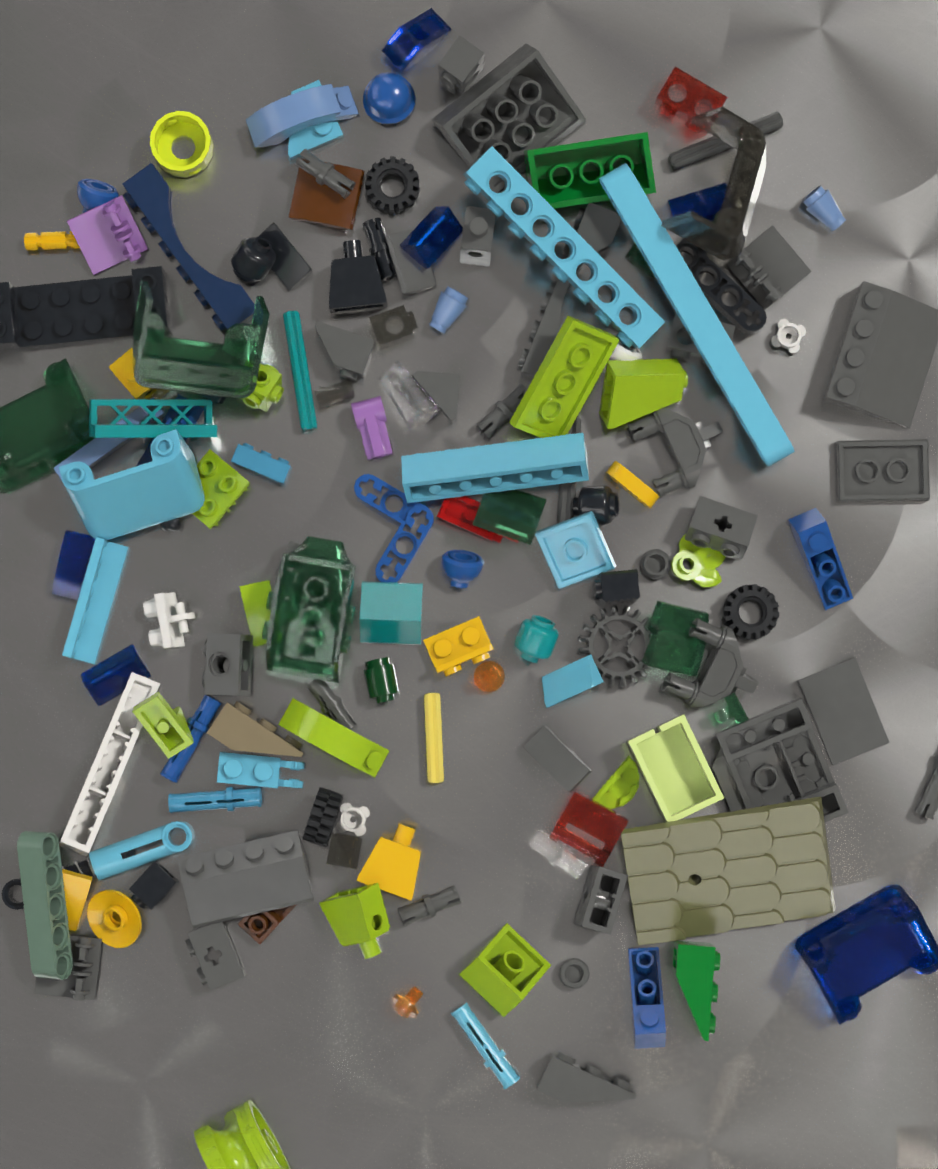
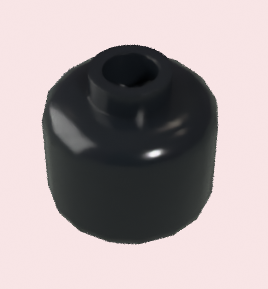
M246 237L240 242L232 255L231 264L233 271L238 278L245 282L262 281L274 265L276 254L267 239L263 237Z
M606 485L583 487L580 490L579 496L573 499L574 515L579 516L592 511L598 525H609L614 517L619 515L618 494L613 493L612 489Z

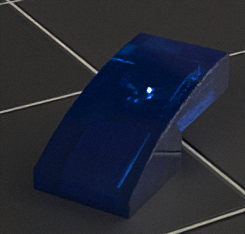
M66 530L57 564L52 594L78 600L95 543V539L91 535Z

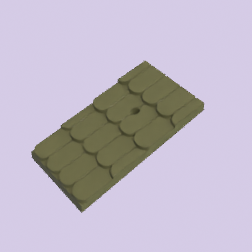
M821 796L624 829L621 833L638 946L686 940L687 937L725 933L734 929L781 924L789 920L825 916L835 911Z

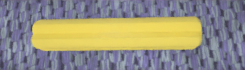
M426 693L424 695L427 779L429 783H442L444 781L441 697L439 693Z

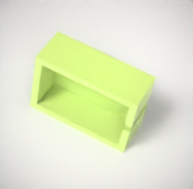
M684 714L657 726L659 733H655L654 729H651L627 741L665 822L680 820L724 799Z

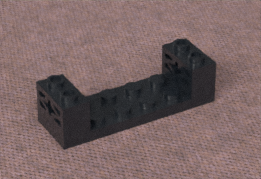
M162 266L131 269L132 275L80 281L14 287L10 282H1L0 351L171 334L173 332L167 273Z

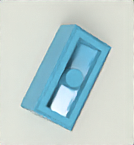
M591 654L542 677L544 701L547 708L604 682Z

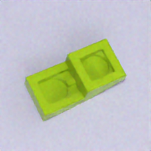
M270 580L239 586L250 635H253V647L284 641Z

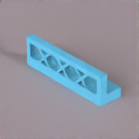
M96 537L62 656L96 665L130 549L129 547Z

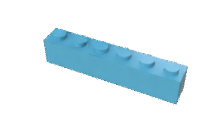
M584 433L401 456L402 485L407 503L589 480Z

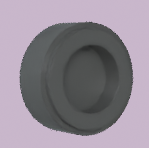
M579 958L566 959L559 968V978L567 988L579 989L589 980V968Z

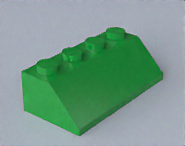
M648 132L524 151L528 183L554 209L610 200L599 178L624 163H627L645 194L656 193Z

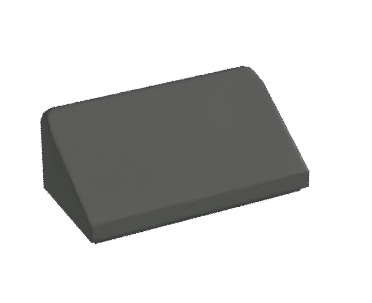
M412 229L386 235V241L402 293H420L435 287L436 281L420 230Z

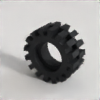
M390 156V159H385L384 157L380 159L379 163L375 162L372 165V169L368 170L365 180L366 195L369 202L375 206V209L384 211V214L394 213L397 215L403 210L406 212L411 205L416 203V198L420 193V182L418 173L414 170V166L411 163L408 164L403 158L399 160L395 156ZM397 175L402 178L404 190L400 195L389 197L382 192L381 182L386 176Z
M757 584L743 585L735 589L728 595L723 605L724 610L722 614L725 619V625L732 628L734 634L741 639L755 640L769 634L775 628L780 613L778 612L779 605L774 598L775 596L767 588L760 587ZM747 600L756 601L762 607V617L755 624H747L740 618L739 608Z
M322 787L319 788L304 831L303 840L327 847L341 807L343 794Z

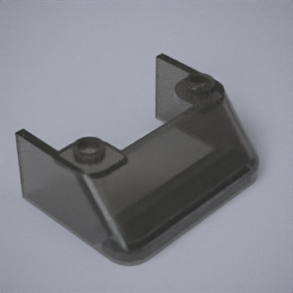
M721 106L694 116L691 121L694 125L737 149L721 210L716 213L713 222L690 211L663 220L661 226L715 257L726 261L737 258L743 251L766 169V140L763 132L758 127Z

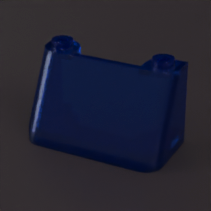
M889 885L804 933L795 942L796 951L840 1025L858 1016L862 1009V1002L859 997L912 967L918 974L929 975L938 969V945L918 906L900 885Z

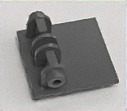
M773 225L745 249L740 250L726 264L764 310L769 308L812 272Z
M70 935L73 960L70 976L65 980L36 977L34 994L69 997L73 1000H96L102 939Z

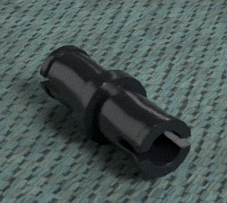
M375 218V222L373 219L367 220L362 225L371 246L369 249L370 255L375 257L381 280L388 281V277L390 280L395 279L397 274L386 241L381 218Z

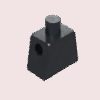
M360 240L342 242L344 258L334 259L331 262L330 313L388 307L374 255L362 256Z

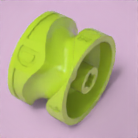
M247 1100L242 1105H238L226 1113L223 1130H214L209 1125H203L194 1130L196 1144L208 1169H291L270 1126L251 1100Z

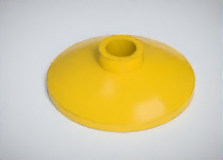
M103 890L91 898L87 907V918L97 938H101L103 943L114 948L128 947L138 939L142 929L141 916L136 905L129 897L116 890Z

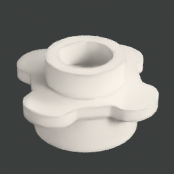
M781 319L777 323L778 330L776 335L771 338V343L776 348L781 346L788 349L791 354L797 353L800 350L799 343L801 338L805 336L806 329L803 325L797 326L794 323H789L787 319ZM786 334H791V338L787 339Z
M350 803L342 804L340 807L341 818L336 825L338 831L341 833L346 831L354 832L357 836L364 835L366 832L365 821L370 815L369 809L365 806L360 808L353 807ZM352 816L356 818L355 822L350 821Z

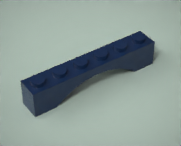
M152 163L122 183L127 191L123 194V197L132 209L139 207L144 217L140 220L149 233L152 234L154 231L158 233L162 239L158 245L168 259L174 255L180 264L176 267V270L186 283L192 280L197 290L193 293L202 306L205 307L208 304L216 313L211 318L221 332L227 328L232 335L261 314L241 285L225 281L209 273L186 252L174 226L172 191Z

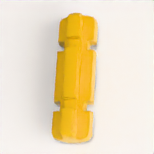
M61 231L41 232V235L37 233H26L24 235V246L27 250H38L39 247H42L43 250L67 249V246H70L72 249L80 248L72 231H70V234Z

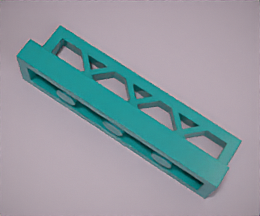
M89 399L90 437L156 438L163 433L177 429L182 438L217 437V425L212 424V401L209 399ZM97 406H110L117 413V416L109 424H97ZM116 406L126 407L122 411H120ZM132 406H140L148 414L139 424H132L124 415ZM146 406L156 407L152 411H150ZM163 406H170L178 414L169 424H163L155 416ZM176 406L186 407L182 411H180ZM193 406H204V424H193L185 414ZM152 418L157 424L146 423ZM182 418L187 424L176 423ZM120 419H122L126 424H116V423H117Z

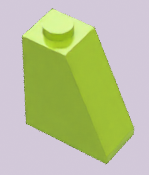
M677 358L638 359L633 361L608 360L599 414L607 429H614L681 401L683 389L688 385L687 372L682 368Z

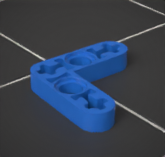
M364 474L356 480L354 485L357 497L401 524L376 566V576L380 582H399L434 523V515L428 507L420 502L407 503L405 493L371 474ZM370 480L373 481V488L380 493L382 492V487L388 489L382 496L380 505L374 503L378 497L372 493H368L367 496L362 495L363 489L360 487L362 482L367 484ZM397 495L402 499L403 506L400 511L390 512L386 509L385 502L388 497ZM424 511L427 513L425 518L429 522L427 525L421 524L418 527L416 533L422 534L420 539H417L410 532L403 531L406 525L410 529L414 526L415 520L412 518L414 513L420 514ZM401 537H408L414 543L413 550L408 554H401L396 549V543ZM392 551L394 555L406 560L403 566L398 562L394 568L395 572L398 573L395 578L390 576L386 580L383 578L384 572L381 568L383 565L388 567L392 563L393 558L388 557Z

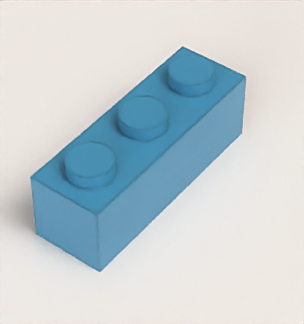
M243 443V446L237 445L231 459L233 464L285 485L292 469L288 465L289 461L280 457L278 460L271 458L272 454L263 450L260 453L253 450L254 447L247 443Z

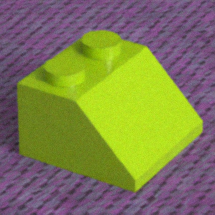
M506 923L459 975L505 1017L526 997L550 968L551 964Z

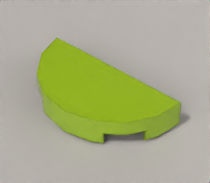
M629 755L590 800V803L600 808L614 809L624 806L633 799L639 788L640 775L637 764Z

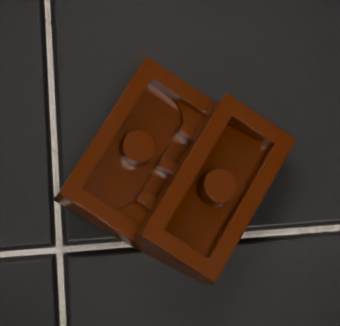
M302 159L306 163L310 162L307 159ZM333 164L336 171L356 182L353 190L341 184L343 188L351 193L344 199L327 185L321 186L318 184L314 176L299 167L289 218L296 221L318 223L325 227L353 230L365 171Z

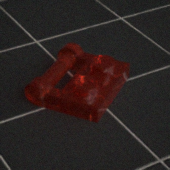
M575 790L549 838L556 842L560 840L593 858L595 864L603 867L619 840L622 831L628 824L629 819ZM570 823L604 842L603 848L599 849L565 830L566 825Z

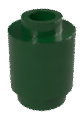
M389 657L365 662L366 670L363 671L369 699L376 698L377 703L395 700L394 694L399 693L394 664H390Z

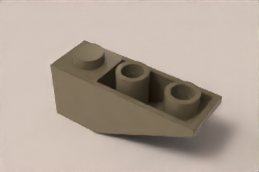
M238 701L234 705L227 702L207 734L235 751L303 757L305 755L300 750L303 744L289 735L283 739L274 733L277 729L276 726L264 718L260 722L249 716L252 710Z

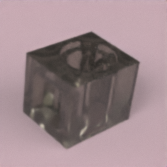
M404 305L369 317L380 350L415 338L413 329L418 328L413 312H406ZM392 319H398L404 324L401 332L392 334L386 329L387 323Z
M333 832L326 864L358 869L364 838Z

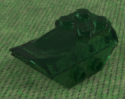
M308 536L294 551L283 553L274 591H269L266 609L271 610L270 620L265 621L262 632V639L267 640L265 651L268 671L339 683L343 654H348L351 643V636L346 635L348 624H353L355 606H351L356 566L350 562L343 542Z

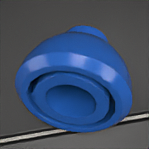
M82 179L77 185V195L83 206V213L119 196L116 188L99 180Z
M450 550L442 555V566L445 574L451 579L450 584L453 587L467 588L469 582L481 573L484 560L474 552Z

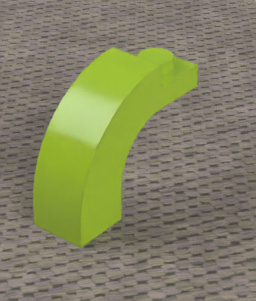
M292 698L278 724L305 741L373 777H376L389 753L388 749Z

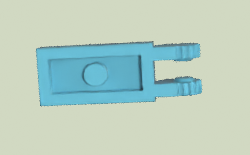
M220 752L217 782L278 788L279 786L302 788L303 781L298 779H279L280 767L290 768V770L304 769L305 762L281 760L279 757Z

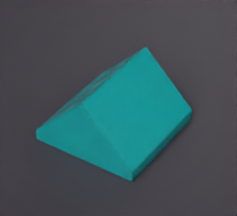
M362 581L359 619L360 642L421 644L423 583Z

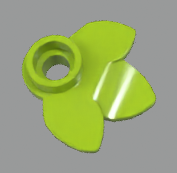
M683 535L679 541V552L671 561V570L682 581L693 580L700 587L710 588L722 582L716 568L723 563L726 556L722 555L720 551L708 547H697L691 541L685 540V535ZM684 560L690 562L691 570H687L684 568Z

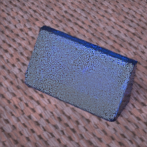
M726 183L679 196L667 202L675 232L692 228L702 220L715 221L734 215Z
M449 206L435 207L400 246L425 269H429L460 235L463 227Z
M131 644L83 672L81 678L99 707L123 693L132 672L145 678L150 677L151 674L138 651Z

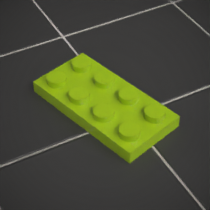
M567 316L509 423L514 428L540 438L568 434L617 346L619 339L611 333Z

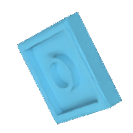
M592 511L541 529L535 533L559 589L599 575L601 572L610 571L616 567Z

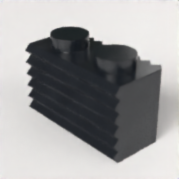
M638 570L601 572L598 575V580L593 582L594 599H600L602 605L606 603L609 605L612 603L617 604L618 602L623 604L625 601L627 603L630 601L635 603L640 598Z

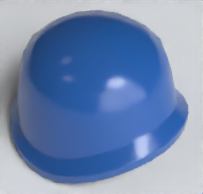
M386 72L375 76L368 83L363 94V105L367 115L372 120L381 124H395L403 121L412 113L416 103L415 92L411 84L402 76Z

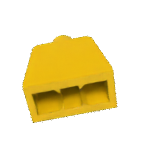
M132 347L109 366V369L135 399H151L153 397L154 399H161L169 392Z
M399 823L393 840L381 836L356 881L367 885L378 883L381 890L412 901L421 857V850L410 846L416 829Z

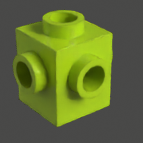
M251 358L235 380V396L243 400L247 406L254 409L259 408L265 412L268 411L272 403L277 404L284 392L282 374L273 366L263 365Z

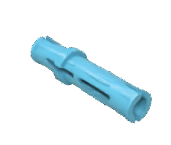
M466 1002L451 1013L485 1060L483 1063L485 1067L491 1068L503 1085L504 1090L517 1082L520 1077L504 1057L506 1053L503 1049L499 1050L468 1006V1003Z

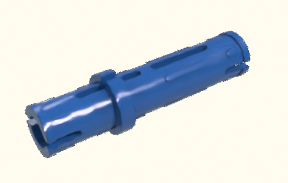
M204 695L193 717L189 716L187 720L194 743L168 759L160 772L162 776L175 783L178 782L182 771L204 733H207L210 729L209 725L222 702L210 695Z

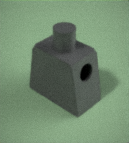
M466 206L460 248V263L490 267L496 215L490 209Z

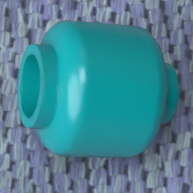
M533 615L532 618L522 621L515 639V646L522 652L521 657L523 659L538 663L539 659H548L552 656L559 637L558 630L554 627L555 623L538 615Z

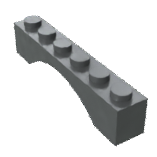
M588 203L586 210L580 208L574 225L579 227L577 233L598 254H601L611 248L621 223V218L614 211ZM565 244L563 253L567 254L568 257L569 247ZM586 264L578 265L576 275L579 274ZM554 274L551 280L556 282L553 293L546 292L540 309L545 311L541 322L535 320L529 335L530 338L534 339L530 350L524 348L518 365L523 367L521 375L530 379L534 378L561 329V309L565 295L571 286L568 281L565 283L561 282Z

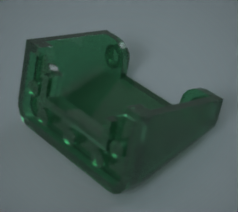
M66 358L48 366L43 374L46 385L0 407V493L5 494L16 491L55 471V466L95 439L89 436V401Z

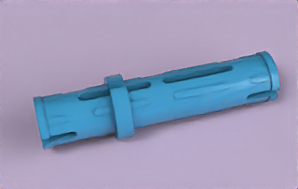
M226 787L224 791L171 793L168 795L169 812L212 809L235 811V808L262 807L261 787L234 790L233 787Z

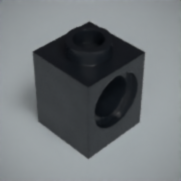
M154 861L129 888L133 893L131 899L142 909L148 906L152 910L175 887L179 880L158 861Z

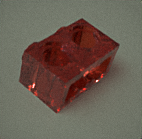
M675 66L658 94L655 104L659 106L658 110L669 118L676 116L685 121L684 125L689 130L700 134L701 131L707 134L728 97ZM673 89H679L684 93L685 99L675 102L670 99L668 93ZM704 104L709 107L711 114L707 117H700L696 114L694 108L697 105Z

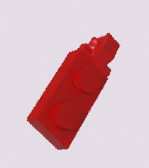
M467 496L444 499L437 518L491 542L501 543L504 537L518 543L522 535L521 530L509 525L511 518L505 516V513Z

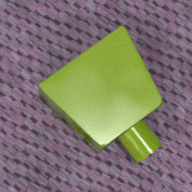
M378 883L342 890L319 902L322 911L342 946L359 944L365 959L372 958L382 952L376 938L389 931L390 924Z

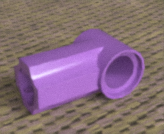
M381 396L351 403L357 429H360L367 459L373 460L392 455L393 452L385 424L387 419Z

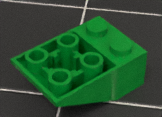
M674 941L673 975L699 1035L704 1041H709V1034L715 1033L716 1015H713V1012H711V1002L717 1003L718 984L713 981L714 971L719 972L720 953L715 951L716 947L711 943Z

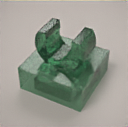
M735 692L722 698L726 707L713 713L718 724L733 718L736 725L749 720Z

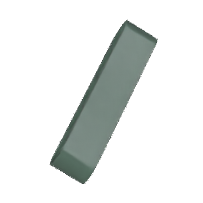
M24 831L18 838L17 852L32 973L38 978L65 980L72 972L73 960L58 837L52 832Z

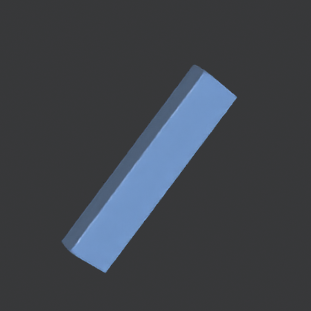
M146 406V407H147L150 411H152L156 406ZM138 407L126 417L132 424H139L148 414L141 407ZM162 408L155 414L159 420L166 415ZM151 418L146 424H154L155 421ZM120 420V421L117 422L116 424H126V423H125L123 420ZM95 438L55 466L54 470L62 481L59 466L80 461L92 468L133 438Z

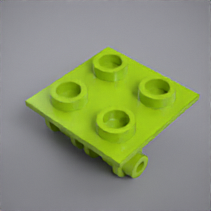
M209 449L197 463L205 501L200 510L192 514L209 529H212L214 525H219L218 522L225 515L226 511L228 513L231 511L229 509L231 505L235 506L237 504L235 501L243 492L248 491L247 487L250 482Z

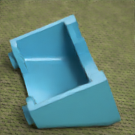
M177 429L163 433L152 441L150 450L153 461L95 479L91 468L86 463L80 461L59 466L62 482L87 532L94 539L98 537L110 540L200 510L205 501V494L194 453Z

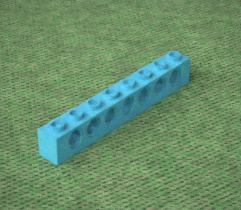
M493 146L463 174L467 178L464 182L465 185L475 195L481 193L489 201L486 206L497 217L503 215L511 223L508 228L519 239L525 237L532 244L529 249L539 260L543 261L546 258L554 266L551 270L552 273L561 282L565 283L568 281L575 288L573 294L584 305L589 302L597 310L594 315L606 327L611 324L619 332L616 337L627 348L631 346L635 349L640 348L665 323ZM498 176L504 181L505 187L503 192L495 193L490 189L489 181L491 177ZM520 198L525 202L526 211L523 215H517L512 211L511 202L513 199ZM536 220L544 221L547 224L548 232L546 236L538 237L533 232V224ZM558 242H564L569 247V255L566 259H560L555 254L554 248ZM580 264H586L591 270L590 278L587 281L580 280L576 275V269ZM603 285L608 286L612 291V298L608 303L602 302L598 297V290ZM624 307L631 309L634 314L633 321L629 325L622 323L619 317L620 311Z

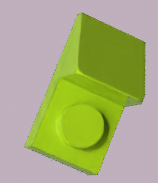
M159 691L134 706L132 712L168 759L194 743L182 709L179 706L172 709Z

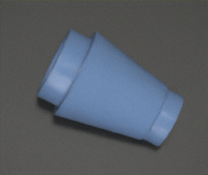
M821 185L809 193L802 201L806 205L805 210L826 227H829L831 231L836 230L846 221L828 189L825 190Z
M447 286L445 291L440 293L429 325L445 334L447 328L453 324L467 307L465 304L468 297Z

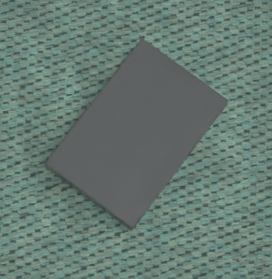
M928 439L836 441L837 502L929 501Z
M856 658L849 659L797 680L831 765L838 764L890 743Z

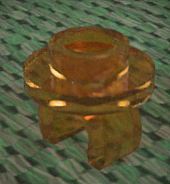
M493 661L481 663L474 673V680L477 686L488 692L499 689L505 679L503 668Z
M413 986L405 997L395 994L392 997V1001L395 1004L393 1009L406 1019L409 1016L416 1018L419 1012L414 1005L423 993Z

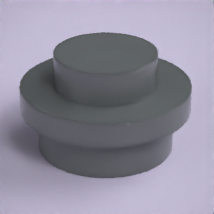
M651 549L642 556L640 567L646 577L655 580L661 579L669 573L671 560L663 550Z

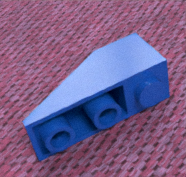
M817 508L788 519L796 544L824 609H830L853 599L827 521Z
M659 947L628 949L634 1048L665 1047L666 1024Z

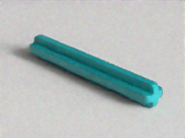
M288 311L283 314L300 425L302 430H313L317 428V420L300 314L298 311Z

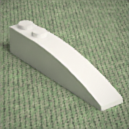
M134 672L131 673L60 839L59 846L86 857L89 854L143 726L132 712L133 708L157 693L160 683Z

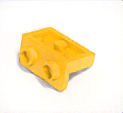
M480 616L423 640L437 674L444 672L445 677L461 671L460 664L472 660L473 665L489 659L490 655L488 652L494 650Z

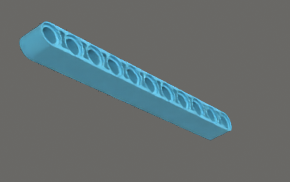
M624 163L600 177L599 181L765 465L770 467L794 453L795 450L630 167L627 163Z

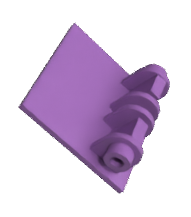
M122 195L67 220L93 275L126 259H129L130 262L135 261L141 257V252L148 250Z

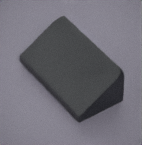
M274 222L258 236L267 239L271 243L272 249L276 254V260L271 269L289 291L313 273L311 267Z

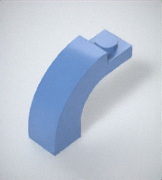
M332 84L306 89L272 102L248 117L246 123L255 148L278 145L296 132L310 126L352 119L359 113L349 86L333 88Z

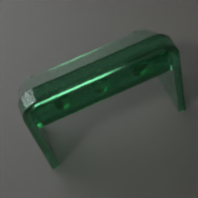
M141 281L133 330L132 370L136 382L143 387L231 398H246L250 396L256 388L270 316L263 296L256 297L252 324L236 323L227 329L223 344L164 337L165 324L162 317L155 312H151L153 298L148 282Z

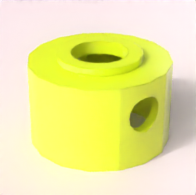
M175 111L165 114L156 122L150 135V147L155 160L165 172L174 177L187 178L199 174L208 166L213 156L214 145L207 126L200 117L190 112ZM180 137H188L195 144L193 155L187 159H179L172 152L174 141Z

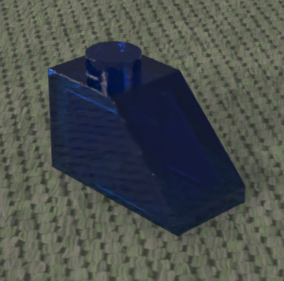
M430 8L400 26L381 51L390 59L393 65L403 72L426 56L452 29Z

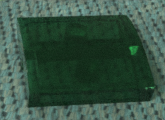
M518 489L485 493L473 525L531 545L547 499Z
M657 601L647 627L653 634L642 662L650 667L697 676L706 642L689 636L690 626L696 628V625L692 624L695 618L709 623V614L705 611Z

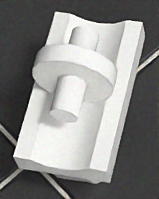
M175 592L154 594L155 598L143 603L146 617H158L160 625L158 629L149 630L150 645L163 646L164 649L185 646L183 633L189 632L187 621L195 619V612L186 613L184 602L177 603Z

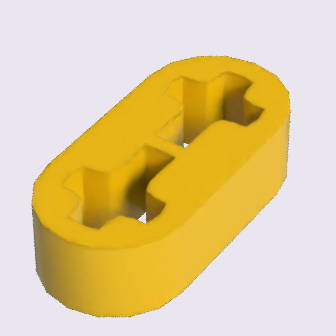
M614 461L605 472L615 483L648 509H651L660 498L656 492L617 461Z

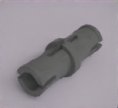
M304 149L300 153L302 157L310 162L306 163L298 157L295 161V166L314 176L318 184L321 186L327 185L344 199L351 194L341 184L353 190L356 184L355 181L336 171L332 163L323 162L310 153L309 150Z
M522 383L502 402L499 400L495 404L496 408L476 424L482 431L489 423H492L484 432L489 439L504 423L511 420L522 398L518 399V397L527 389Z
M322 674L306 685L322 706L320 710L323 714L327 713L332 720L349 729L358 724L343 705L342 697L335 694Z
M452 885L431 895H428V893L424 894L422 899L399 907L397 910L404 926H407L428 916L433 918L437 916L436 913L460 904L461 900L455 886Z

